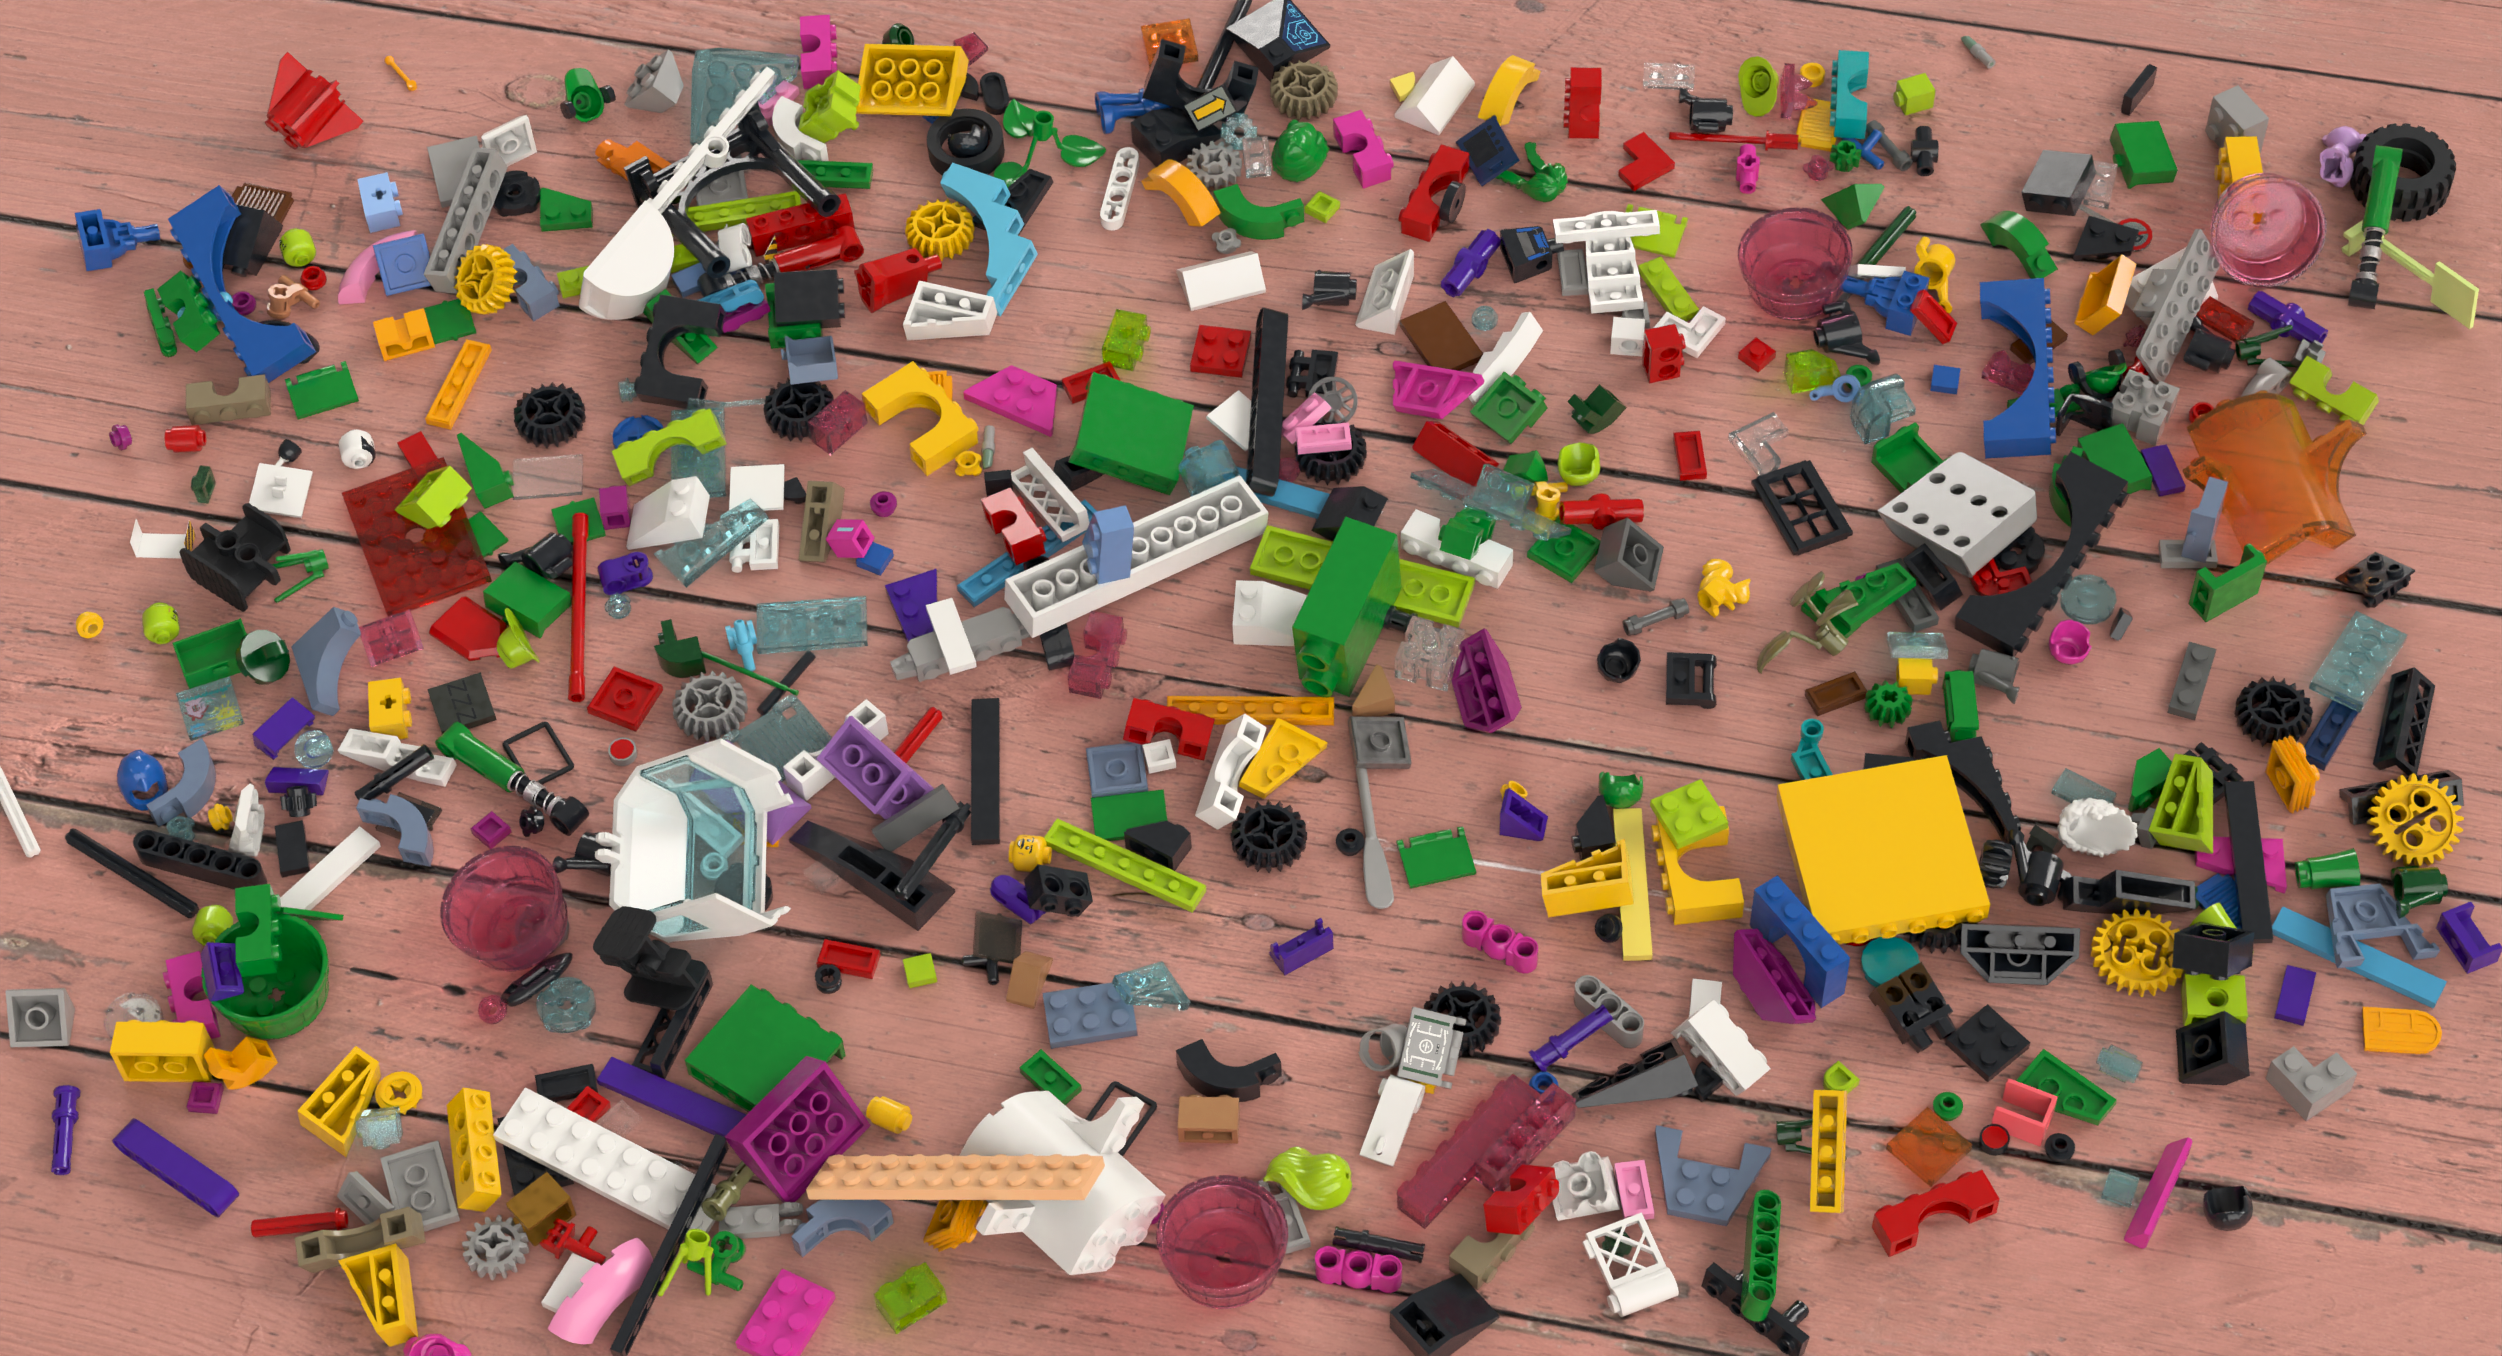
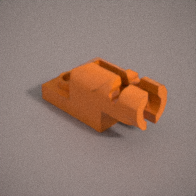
M607 139L600 143L595 151V155L600 157L597 161L607 169L611 168L614 174H618L626 181L628 180L624 167L644 156L648 158L653 174L671 165V163L637 140L627 148L611 139Z

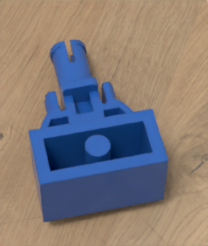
M101 209L75 213L77 235L86 271L111 268L113 259L121 257L127 251L136 250L137 243L160 240L157 223L134 227L130 222L120 223L111 219H103Z
M1904 271L1902 277H1888L1885 279L1874 277L1867 282L1847 275L1843 283L1842 292L1864 297L1865 305L1874 307L1880 315L1887 318L1885 329L1911 336L1918 319L1910 309L1918 291L1925 289L1928 292L1930 278Z

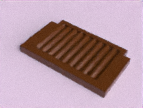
M244 182L242 187L237 186L232 194L235 204L265 210L281 224L294 202V199L291 197L292 192Z

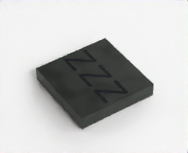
M481 672L427 689L442 734L455 721L471 729L497 720Z

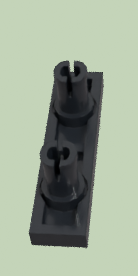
M1714 1262L1706 1269L1701 1287L1711 1297L1717 1298L1725 1304L1734 1315L1743 1318L1753 1326L1756 1332L1766 1336L1775 1343L1783 1353L1790 1356H1802L1805 1353L1810 1336L1797 1327L1809 1313L1808 1307L1803 1302L1796 1300L1782 1315L1771 1307L1763 1321L1749 1320L1741 1312L1743 1269L1735 1277L1731 1276Z

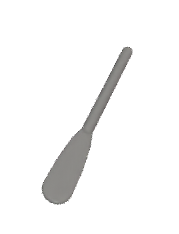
M1355 768L1365 830L1363 873L1366 899L1371 906L1385 909L1391 906L1394 901L1390 873L1384 851L1376 834L1367 768Z

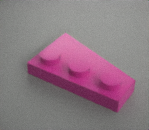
M2213 836V854L2195 851V865L2222 875H2234L2230 837ZM2261 838L2267 885L2275 887V891L2285 894L2287 883L2283 839Z

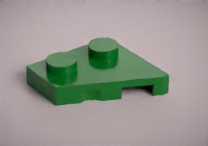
M541 188V231L593 228L592 202L548 188Z

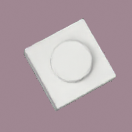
M1170 739L1142 745L1149 774L1176 768V760Z

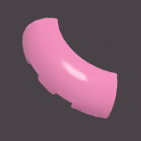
M406 231L385 237L361 252L350 264L341 280L338 292L339 304L365 303L367 292L376 280L375 275L379 272L373 245L417 235V231Z
M634 1238L611 1251L613 1257L602 1266L596 1263L580 1279V1282L583 1284L582 1287L571 1299L568 1296L564 1299L554 1315L548 1330L572 1343L592 1344L597 1333L612 1312L628 1296L641 1287L653 1262L651 1253L640 1239Z

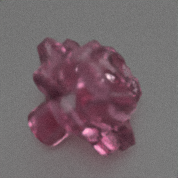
M2142 325L2133 327L2125 334L2127 340L2123 344L2124 347H2139L2146 332Z

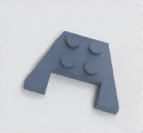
M2380 883L2332 888L2326 894L2337 968L2361 966L2365 960L2355 940L2401 936L2413 960L2435 958L2440 952L2439 947L2434 942L2430 944L2422 936L2424 931L2417 923L2411 924L2406 917L2398 918L2396 913L2397 901Z
M1656 1125L1655 1139L1658 1147L1667 1215L1727 1226L1744 1200L1750 1186L1759 1176L1765 1162L1767 1163L1769 1160L1771 1148L1745 1143L1740 1169L1737 1170L1678 1158L1683 1130Z

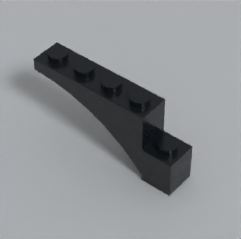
M1940 720L1907 728L1905 745L1910 757L1915 758L1916 761L1947 755L1955 785L1982 809L1997 830L2001 840L2009 843L2007 832L2012 829L2021 831L2020 821L2017 815L2013 816L2010 796L2008 792L2003 791L2001 773L1999 769L1994 768L1991 748L1985 746L1982 736L1951 743L1948 730L1944 731Z

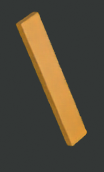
M1167 696L1168 707L1174 706L1183 711L1204 714L1215 719L1214 725H1226L1245 713L1262 725H1274L1276 720L1280 718L1292 725L1334 726V697Z

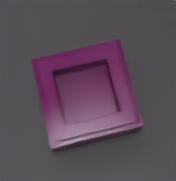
M492 811L470 828L472 834L490 850L512 833L510 826Z
M193 1081L186 1106L188 1112L217 1114L224 1091L222 1083Z

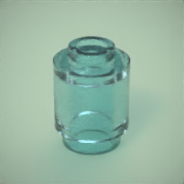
M2112 1044L2108 1049L2102 1048L2096 1064L2101 1065L2100 1072L2124 1083L2129 1081L2133 1084L2143 1066V1062L2137 1059L2138 1056Z

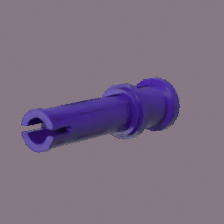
M1602 1004L1559 1036H1550L1546 1044L1536 1051L1531 1050L1528 1053L1540 1070L1547 1072V1067L1560 1058L1565 1059L1568 1057L1569 1050L1614 1019Z
M70 1085L58 1086L53 1090L56 1103L55 1110L52 1111L51 1115L55 1123L51 1172H54L56 1175H67L71 1172L73 1128L79 1119L76 1106L81 1092L77 1087Z

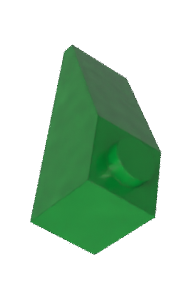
M666 289L645 305L643 313L652 323L654 321L653 307L659 301L660 294L672 296ZM697 333L682 334L671 341L697 365L718 348L707 335Z
M457 434L475 494L484 509L514 497L511 486L515 485L510 471H504L496 459L464 434Z

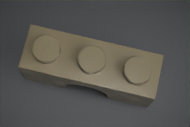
M265 374L239 377L237 390L226 396L217 395L212 381L186 384V411L192 425L271 415V390Z
M1534 1221L1521 1235L1495 1233L1497 1237L1487 1243L1479 1242L1467 1235L1449 1255V1270L1456 1275L1460 1273L1478 1290L1484 1282L1488 1284L1493 1280L1498 1271V1266L1503 1261L1508 1262L1512 1258L1518 1243L1521 1240L1526 1241L1535 1229Z

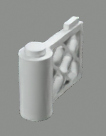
M1642 1212L1586 1233L1585 1237L1587 1240L1583 1241L1582 1244L1589 1259H1596L1611 1294L1607 1296V1301L1613 1313H1618L1620 1317L1678 1296L1679 1292L1675 1278L1670 1269L1666 1267ZM1638 1223L1642 1231L1640 1242L1624 1237L1625 1228ZM1606 1235L1617 1241L1612 1253L1600 1249L1595 1239ZM1644 1239L1646 1240L1648 1246L1643 1244ZM1620 1242L1637 1248L1632 1261L1615 1255ZM1642 1250L1652 1254L1656 1264L1646 1268L1635 1263L1639 1251ZM1604 1257L1609 1259L1607 1264L1604 1260ZM1612 1260L1629 1267L1626 1276L1613 1280L1609 1271Z

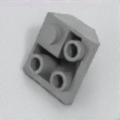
M670 50L665 51L661 55L656 54L646 65L641 64L634 74L636 76L635 81L627 90L628 97L624 105L628 108L663 113L677 103L684 85L673 53Z

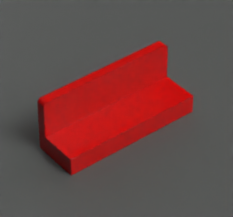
M1426 421L1412 446L1414 451L1470 490L1476 489L1484 473H1494L1499 465L1498 462L1439 421Z

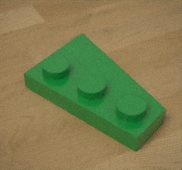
M2042 1049L2016 1080L2058 1096L2055 1112L2097 1126L2113 1109L2117 1099L2045 1049Z

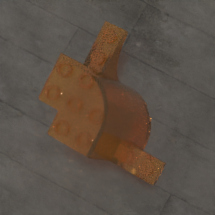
M2261 390L2255 394L2233 400H2222L2216 405V408L2207 414L2198 416L2192 424L2186 427L2199 457L2193 459L2190 465L2184 468L2182 472L2187 480L2197 485L2203 491L2206 488L2209 477L2228 482L2221 512L2230 524L2242 551L2245 545L2251 543L2256 550L2263 553L2267 560V565L2306 539L2328 548L2336 549L2356 536L2341 503L2339 477L2347 454L2355 443L2367 434L2362 424L2350 419L2341 421L2335 426V429L2325 435L2316 437L2312 442L2294 401L2281 395Z

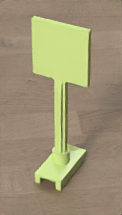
M2363 220L2343 234L2349 240V243L2342 247V252L2349 257L2362 248V243L2365 241L2364 232L2362 231ZM2384 235L2382 236L2383 243L2380 245L2382 252L2432 286L2430 302L2468 329H2471L2474 326L2479 289L2440 261L2435 264L2433 274L2430 270L2384 239Z

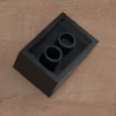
M1175 107L1151 110L1131 122L1132 143L1156 167L1168 159L1180 163L1187 159L1188 155H1192L1193 148L1200 150V144L1203 143L1207 147L1210 145V141L1216 142L1223 138V133L1214 124L1198 132L1187 111Z

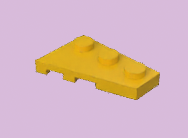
M1278 718L1241 778L1239 787L1265 799L1325 750L1328 742Z

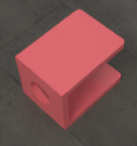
M2007 1079L2002 1100L2045 1117L2041 1123L1996 1106L1992 1124L2004 1127L2010 1136L2040 1147L2052 1120L2058 1096L2018 1081Z

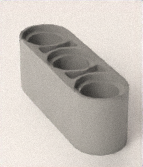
M1584 975L1578 978L1575 982L1574 1004L1577 1009L1585 1016H1588L1603 1004L1607 1010L1613 1011L1610 1015L1614 1020L1602 1026L1601 1029L1625 1048L1631 1049L1639 1046L1643 1040V1017L1596 977ZM1590 992L1592 995H1584L1582 993ZM1633 1028L1635 1031H1627L1625 1029Z

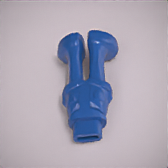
M1144 88L1139 89L1138 93L1113 94L1105 91L1095 92L1096 111L1098 115H1101V126L1104 134L1112 133L1115 122L1120 118L1142 116L1151 110L1170 108L1172 106L1142 98Z

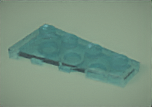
M750 498L720 515V520L716 523L709 525L706 523L703 538L675 542V546L665 552L661 549L653 554L687 588L766 522L769 517Z

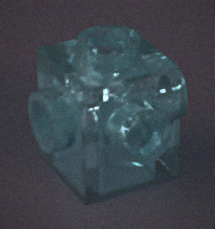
M1234 113L1233 117H1227V123H1222L1221 138L1225 139L1226 145H1232L1233 150L1245 151L1246 146L1251 147V141H1256L1258 126H1253V119H1248L1247 114ZM1238 128L1244 130V135L1241 138L1236 137L1234 134Z

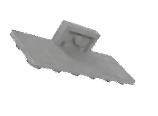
M2195 229L2176 269L2152 270L2133 309L2137 317L2152 318L2136 351V356L2156 385H2158L2159 381L2164 382L2170 373L2171 366L2180 352L2187 333L2190 331L2193 319L2200 310L2205 295L2209 291L2216 272L2220 268L2221 259L2201 229Z

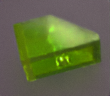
M1813 349L1786 354L1784 375L1791 394L1814 390L1818 386L1833 385L1834 381L1841 376L1835 360Z

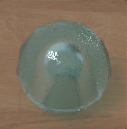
M318 730L306 731L298 737L294 745V754L299 763L304 767L311 769L321 768L332 758L333 747L326 733Z

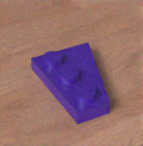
M937 569L885 585L886 593L907 643L911 639L934 631L926 605L938 602Z

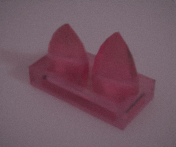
M1784 63L1780 79V118L1790 119L1792 111L1806 110L1818 105V102L1811 97L1797 92L1809 88L1813 83L1803 75L1795 73V64Z
M2001 350L1992 355L1982 371L1981 378L2022 395L2033 377L2034 370L2028 363L2021 365L2011 361L2005 350Z

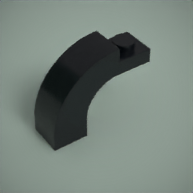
M1203 1039L1176 1050L1177 1066L1185 1080L1196 1091L1207 1097L1228 1095L1232 1098H1239V1102L1254 1100L1260 1097L1261 1085L1272 1084L1282 1076L1281 1061L1277 1053L1245 1066L1232 1067L1218 1062L1209 1052Z

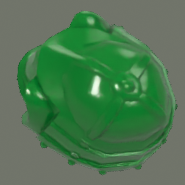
M1297 120L1290 121L1286 130L1282 132L1274 145L1271 156L1273 171L1290 182L1305 181L1312 177L1323 165L1330 149L1323 134L1320 131H1316L1311 123L1299 122Z

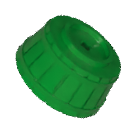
M277 913V919L280 920L282 931L281 936H277V943L280 944L282 951V960L277 961V973L243 977V994L211 1002L215 1009L222 1016L226 1017L236 1029L259 1039L285 1038L309 1026L322 1011L329 992V959L322 936L308 922L296 916L292 917L289 914ZM238 921L231 928H227L216 938L215 943H235L236 945V937L248 936L255 932L258 927L242 928ZM202 966V974H201V977L203 978V980H202V985H203V989H204L206 995L208 996V994H207V988H206V983H205L204 972H203V966ZM278 988L279 991H285V994L281 995V1000L275 1001L274 998H268V996L273 994L272 990Z

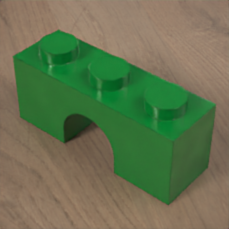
M180 270L157 290L164 306L176 315L180 308L185 307L182 316L173 323V326L180 341L197 353L220 334L216 325L218 320L209 310L208 306L210 303L200 290L202 288L201 283L193 275L189 277Z
M1467 505L1463 510L1457 512L1454 518H1450L1446 525L1441 527L1438 540L1442 542L1439 550L1471 560L1478 553L1479 545L1488 539H1492L1498 515Z
M271 884L235 888V913L241 927H258L255 932L248 936L236 937V964L242 978L277 973V961L282 960L281 946L277 943V936H281L282 933L280 920L277 919V912L281 911V901L279 894H274Z

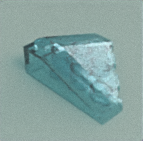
M729 48L697 50L692 67L691 145L694 146L696 143L700 145L704 141V134L712 125L716 127L720 122L719 117L727 107L729 109L733 107L738 93L741 90L746 91L751 86L749 84L750 80L757 72L762 73L766 67L775 72L773 84L758 100L762 105L777 93L774 88L782 81L786 80L790 83L797 77L799 56Z

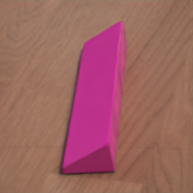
M2187 1137L2166 1146L2124 1236L2125 1242L2141 1249L2147 1247L2187 1160L2193 1143L2191 1138Z

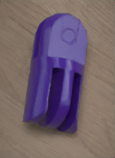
M1000 875L991 882V896L1028 924H1033L1034 921L1046 913L1041 910L1029 909L1025 886L1014 878Z

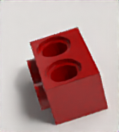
M1675 324L1644 330L1642 365L1649 384L1680 377L1681 366H1684L1682 349L1686 348L1683 334L1678 333Z

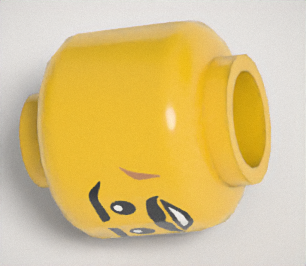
M1019 835L1015 841L1010 843L1009 863H1013L1017 871L1031 872L1038 864L1045 865L1051 862L1052 848L1047 847L1046 840L1042 836Z

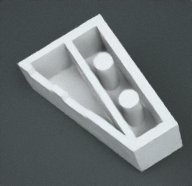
M919 281L906 314L903 328L907 340L990 335L997 315L994 298L991 296Z
M1714 999L1671 1032L1676 1039L1682 1036L1693 1047L1690 1052L1696 1058L1702 1055L1713 1066L1711 1069L1723 1079V1084L1736 1096L1749 1088L1771 1069L1767 1065L1766 1057L1759 1050L1753 1048L1748 1042V1036L1744 1030L1735 1026L1730 1020L1726 1008L1716 1003Z

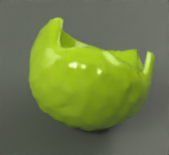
M1573 443L1564 446L1560 450L1558 471L1565 483L1571 486H1584L1593 482L1598 477L1600 457L1598 449L1593 444Z

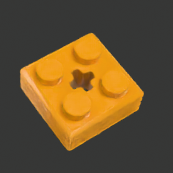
M2289 735L2288 739L2286 737L2283 740L2278 739V742L2273 741L2265 773L2290 813L2293 814L2294 810L2297 812L2299 809L2304 810V807L2309 808L2311 799L2315 796L2314 787L2316 781L2320 779L2318 769L2314 764H2309L2306 759L2304 746L2300 742L2296 743L2292 736Z
M939 1200L923 1238L924 1243L928 1242L929 1246L933 1245V1249L938 1248V1252L948 1248L955 1249L964 1242L970 1243L977 1234L978 1230L975 1225L978 1217L983 1215L988 1201Z

